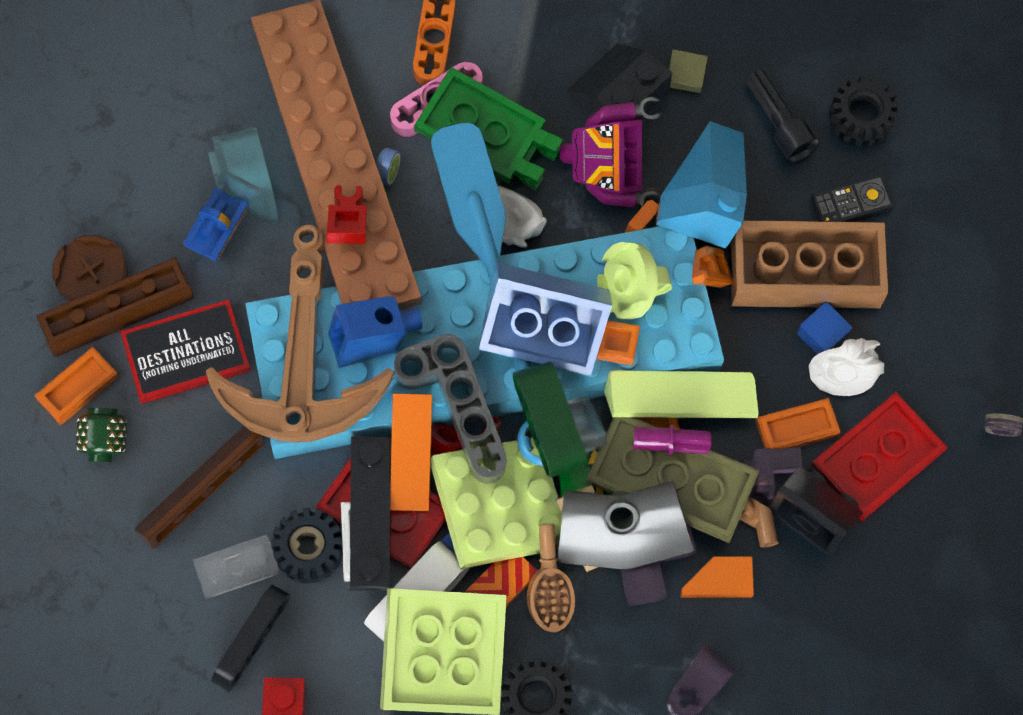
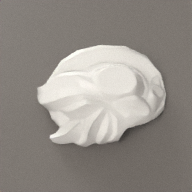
M498 186L506 215L502 243L504 242L508 246L514 244L521 248H526L525 239L540 235L547 223V219L543 217L541 209L534 202L515 191Z
M863 338L857 340L849 339L845 340L840 347L828 349L812 358L808 366L811 381L819 390L832 395L852 396L864 393L872 388L880 375L884 374V363L879 360L878 354L874 350L880 343L875 340L867 341Z

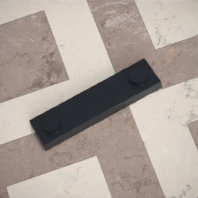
M351 437L350 591H387V588H390V437Z

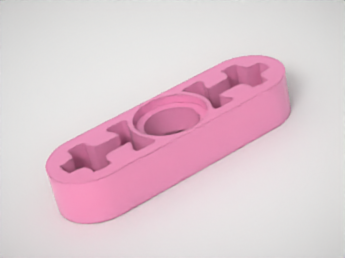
M462 62L453 67L482 84L483 75L477 65L470 62ZM448 71L393 105L390 111L391 127L396 134L403 137H411L417 134L414 131V125L428 104L426 98L437 90ZM418 102H419L420 105H421V110H419V111H418V107H417V103H418ZM400 114L413 115V123L409 124L406 120L400 122Z

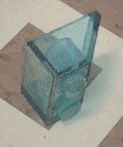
M253 127L212 137L215 151L208 154L217 188H225L228 195L248 202V212L270 224L279 223L274 193L257 128Z

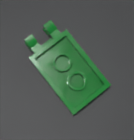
M453 67L449 69L414 125L415 132L431 140L433 134L443 127L460 123L474 124L482 133L494 176L509 184L515 175L523 184L535 191L543 180L542 175L545 169L530 163L531 157L537 149L543 156L554 162L563 143V139L542 130L546 119Z

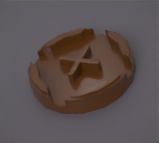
M82 235L75 238V241L67 246L65 244L58 251L53 261L52 278L59 294L68 302L128 277V265L122 251L112 240L99 235Z

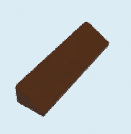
M174 257L38 314L36 317L53 356L58 357L188 302L194 297L178 259Z
M243 426L135 527V532L152 549L156 548L264 446L263 436Z

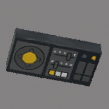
M881 174L815 192L811 196L819 222H855L891 212L894 207Z

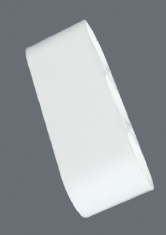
M439 541L425 553L393 589L451 592L465 576L469 567L460 569L456 554ZM387 595L371 611L364 622L383 641Z

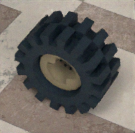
M303 508L302 513H297L294 510L290 512L291 517L288 519L283 517L279 521V528L275 527L273 531L272 549L274 558L280 570L284 571L290 579L293 580L295 577L300 583H306V580H312V583L319 582V577L324 576L326 579L331 575L330 571L333 568L336 570L340 565L339 559L343 556L340 529L338 525H335L334 519L330 515L324 516L321 510L316 509V512H311L310 508ZM307 536L315 538L314 545L317 550L311 554L300 553L301 545L299 540Z

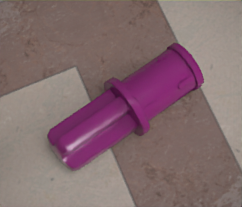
M635 425L633 450L668 452V456H672V452L708 454L711 450V433L708 431L674 429V425H670V428Z

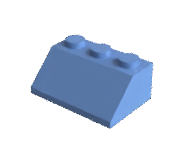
M497 263L488 295L479 349L539 364L551 361L556 368L591 376L612 308L609 289Z

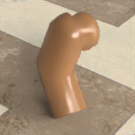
M748 497L740 520L756 529L760 547L765 548L777 545L779 542L771 509L759 501Z

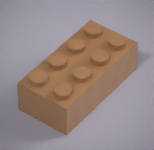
M743 221V224L730 241L731 276L733 280L731 284L732 306L819 308L827 302L833 308L880 309L888 294L885 223Z

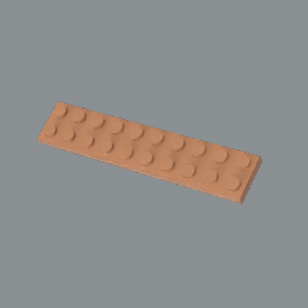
M315 0L251 17L252 27L316 226L321 230L325 239L324 251L341 304L393 296L396 298L399 310L422 305L421 295L321 1ZM337 185H341L342 195L347 197L353 196L356 193V186H361L363 189V205H367L366 244L327 243L328 206L335 205L334 189Z

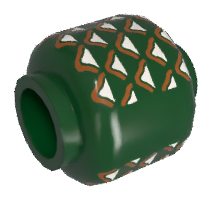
M87 408V413L77 418L76 449L80 453L89 454L88 462H112V455H119L126 448L127 421L125 417L118 415V409Z

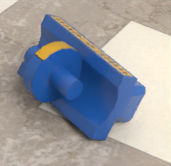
M215 187L184 240V247L218 262L249 209V203L234 198Z

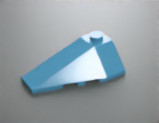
M711 121L708 123L660 196L656 225L726 249L744 220L747 187L744 134L742 132Z

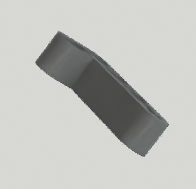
M445 334L399 351L394 360V373L398 384L407 389H417L438 381L474 478L485 484L495 483L500 480L504 475L506 467V453L463 341L456 335ZM443 348H452L457 351L459 357L453 363H444L438 358L437 354ZM413 360L422 366V371L416 376H407L401 371V366L405 362ZM464 383L470 386L472 394L466 399H457L450 390L454 385ZM470 419H479L486 426V430L482 434L474 436L466 432L464 425ZM486 443V452L491 461L497 460L494 471H489L486 466L480 467L483 458L480 447Z

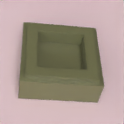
M672 50L669 70L673 74L670 88L701 94L708 56Z

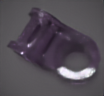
M705 645L684 671L685 674L670 693L667 699L668 713L670 715H700L737 669ZM688 694L693 698V701L685 708L680 702Z

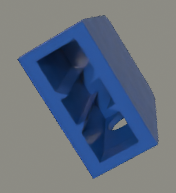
M393 296L336 305L328 336L338 367H346L396 352L400 349L405 333L422 329V318L417 307L399 310L396 298Z

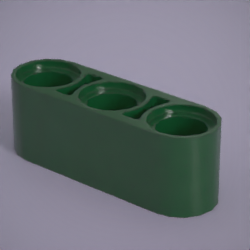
M549 361L513 372L515 390L546 475L551 478L586 467L588 463L586 452L553 363Z

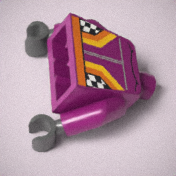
M655 97L645 98L638 105H634L633 102L603 106L587 118L585 127L574 129L572 142H565L560 148L561 161L564 164H572L573 179L575 182L585 184L587 191L605 205L634 207L635 204H640L643 207L647 202V195H662V192L655 187L646 189L643 194L636 193V191L642 190V120L635 119L636 116L640 115L647 119H657L662 115V113L648 115L646 113L647 103L660 101Z

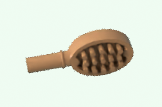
M545 523L539 524L541 558L539 562H541V568L531 577L529 582L527 605L532 619L539 627L548 632H558L564 629L572 618L575 608V594L568 576L557 569L556 561L558 559L556 558L554 524Z

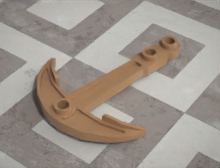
M314 225L301 226L293 236V244L297 251L291 257L289 293L292 297L280 399L272 401L255 398L250 390L228 381L212 367L206 370L209 384L227 413L250 431L283 442H312L344 432L372 411L389 388L394 376V371L387 368L364 383L342 390L341 395L343 398L315 401L318 302L322 298L324 260L320 254L324 251L325 239L321 230ZM305 235H314L313 240L308 243L301 241ZM309 269L312 271L307 278L299 277L300 272ZM294 414L301 415V420L297 424L291 425L288 423L290 416Z

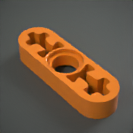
M423 0L413 60L414 78L422 86L446 72L456 11V0H444L445 5L442 6L441 19L435 18V4L437 0ZM431 29H438L443 32L445 37L441 42L434 44L428 42L424 35ZM428 54L434 55V69L431 74H426L424 70L427 66Z

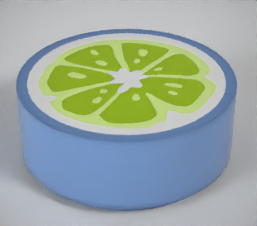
M387 147L380 152L376 166L383 185L391 186L399 171L401 153Z

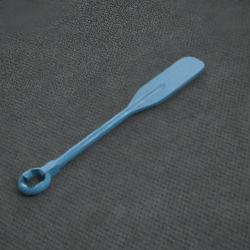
M460 123L443 127L433 134L431 148L453 225L459 236L485 264L490 284L492 285L497 263H500L506 215L480 129L474 124ZM512 357L516 371L531 367L529 361ZM525 421L517 435L518 448L522 456L530 463L543 466L540 457L531 453L533 446L531 438L525 436L529 430L528 423Z

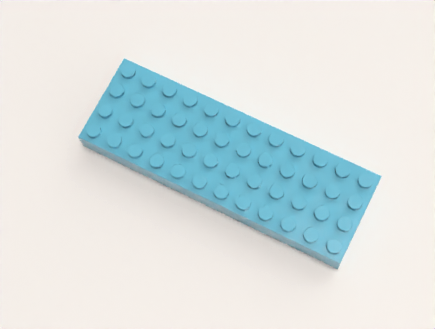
M658 226L500 256V263L597 286L598 274H604V268L607 261H602L605 252L614 244L634 242L644 245L651 252L656 266L668 268L672 289L664 294L655 296L650 309L643 316L635 319L616 318L617 316L613 312L609 314L608 320L640 326L633 366L596 359L591 376L555 367L568 403L605 396L604 389L609 372L613 370L721 371L724 357L706 286L693 284L692 281L695 250H697L693 237ZM481 260L413 272L422 305L415 306L421 314L422 329L405 333L400 349L396 352L342 368L338 367L328 336L336 305H340L341 301L336 286L322 289V298L318 302L315 401L343 398L341 395L342 390L364 383L387 368L394 371L395 357L404 348L441 335L452 334L459 337L466 347L491 416L498 417L523 412L513 382V372H516L512 357L479 349L483 320L491 288L486 266ZM291 295L245 303L262 398L266 400L278 401L281 397L292 302ZM443 348L437 356L444 363H453L458 359L459 354L452 348ZM411 360L401 366V371L407 376H416L422 371V366L417 361ZM529 361L531 367L539 365V363ZM394 373L389 388L380 402L369 414L344 432L312 442H283L270 438L274 458L279 459L351 445V437H391L392 393L432 394L431 426L437 423L450 426L454 424L438 381L417 389H407L398 384ZM458 383L450 390L457 399H466L472 394L470 386L464 383ZM294 414L290 416L288 423L291 425L297 424L301 420V415ZM470 419L467 422L477 421L479 419Z

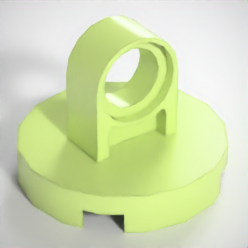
M634 242L614 244L605 252L602 261H607L604 268V274H598L597 287L609 289L612 302L610 312H613L617 316L616 318L635 319L643 316L650 309L655 296L664 294L672 289L668 268L656 266L651 252L642 244Z

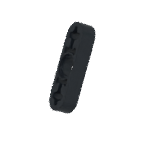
M273 584L265 591L216 667L211 682L228 692L235 687L284 611L290 594Z

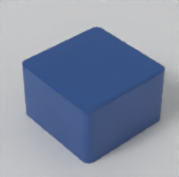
M825 302L801 323L797 335L816 354H819L828 349L837 348L848 338L852 326L829 303Z

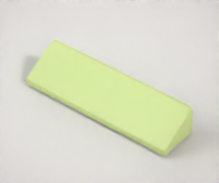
M613 370L609 372L604 389L612 417L757 418L759 414L755 379L751 372Z

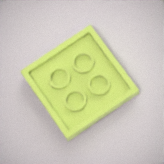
M532 437L531 444L533 446V450L531 451V453L539 457L538 451L536 449ZM517 440L502 443L507 459L504 475L500 480L491 484L481 483L474 478L463 450L437 454L430 458L431 470L460 569L539 554V524H554L556 550L559 548L562 514L555 500L558 498L553 479L546 475L543 466L532 464L522 456ZM486 446L480 447L483 454L480 467L486 466L489 471H494L497 460L491 461L486 452Z
M387 588L380 709L500 715L507 595Z

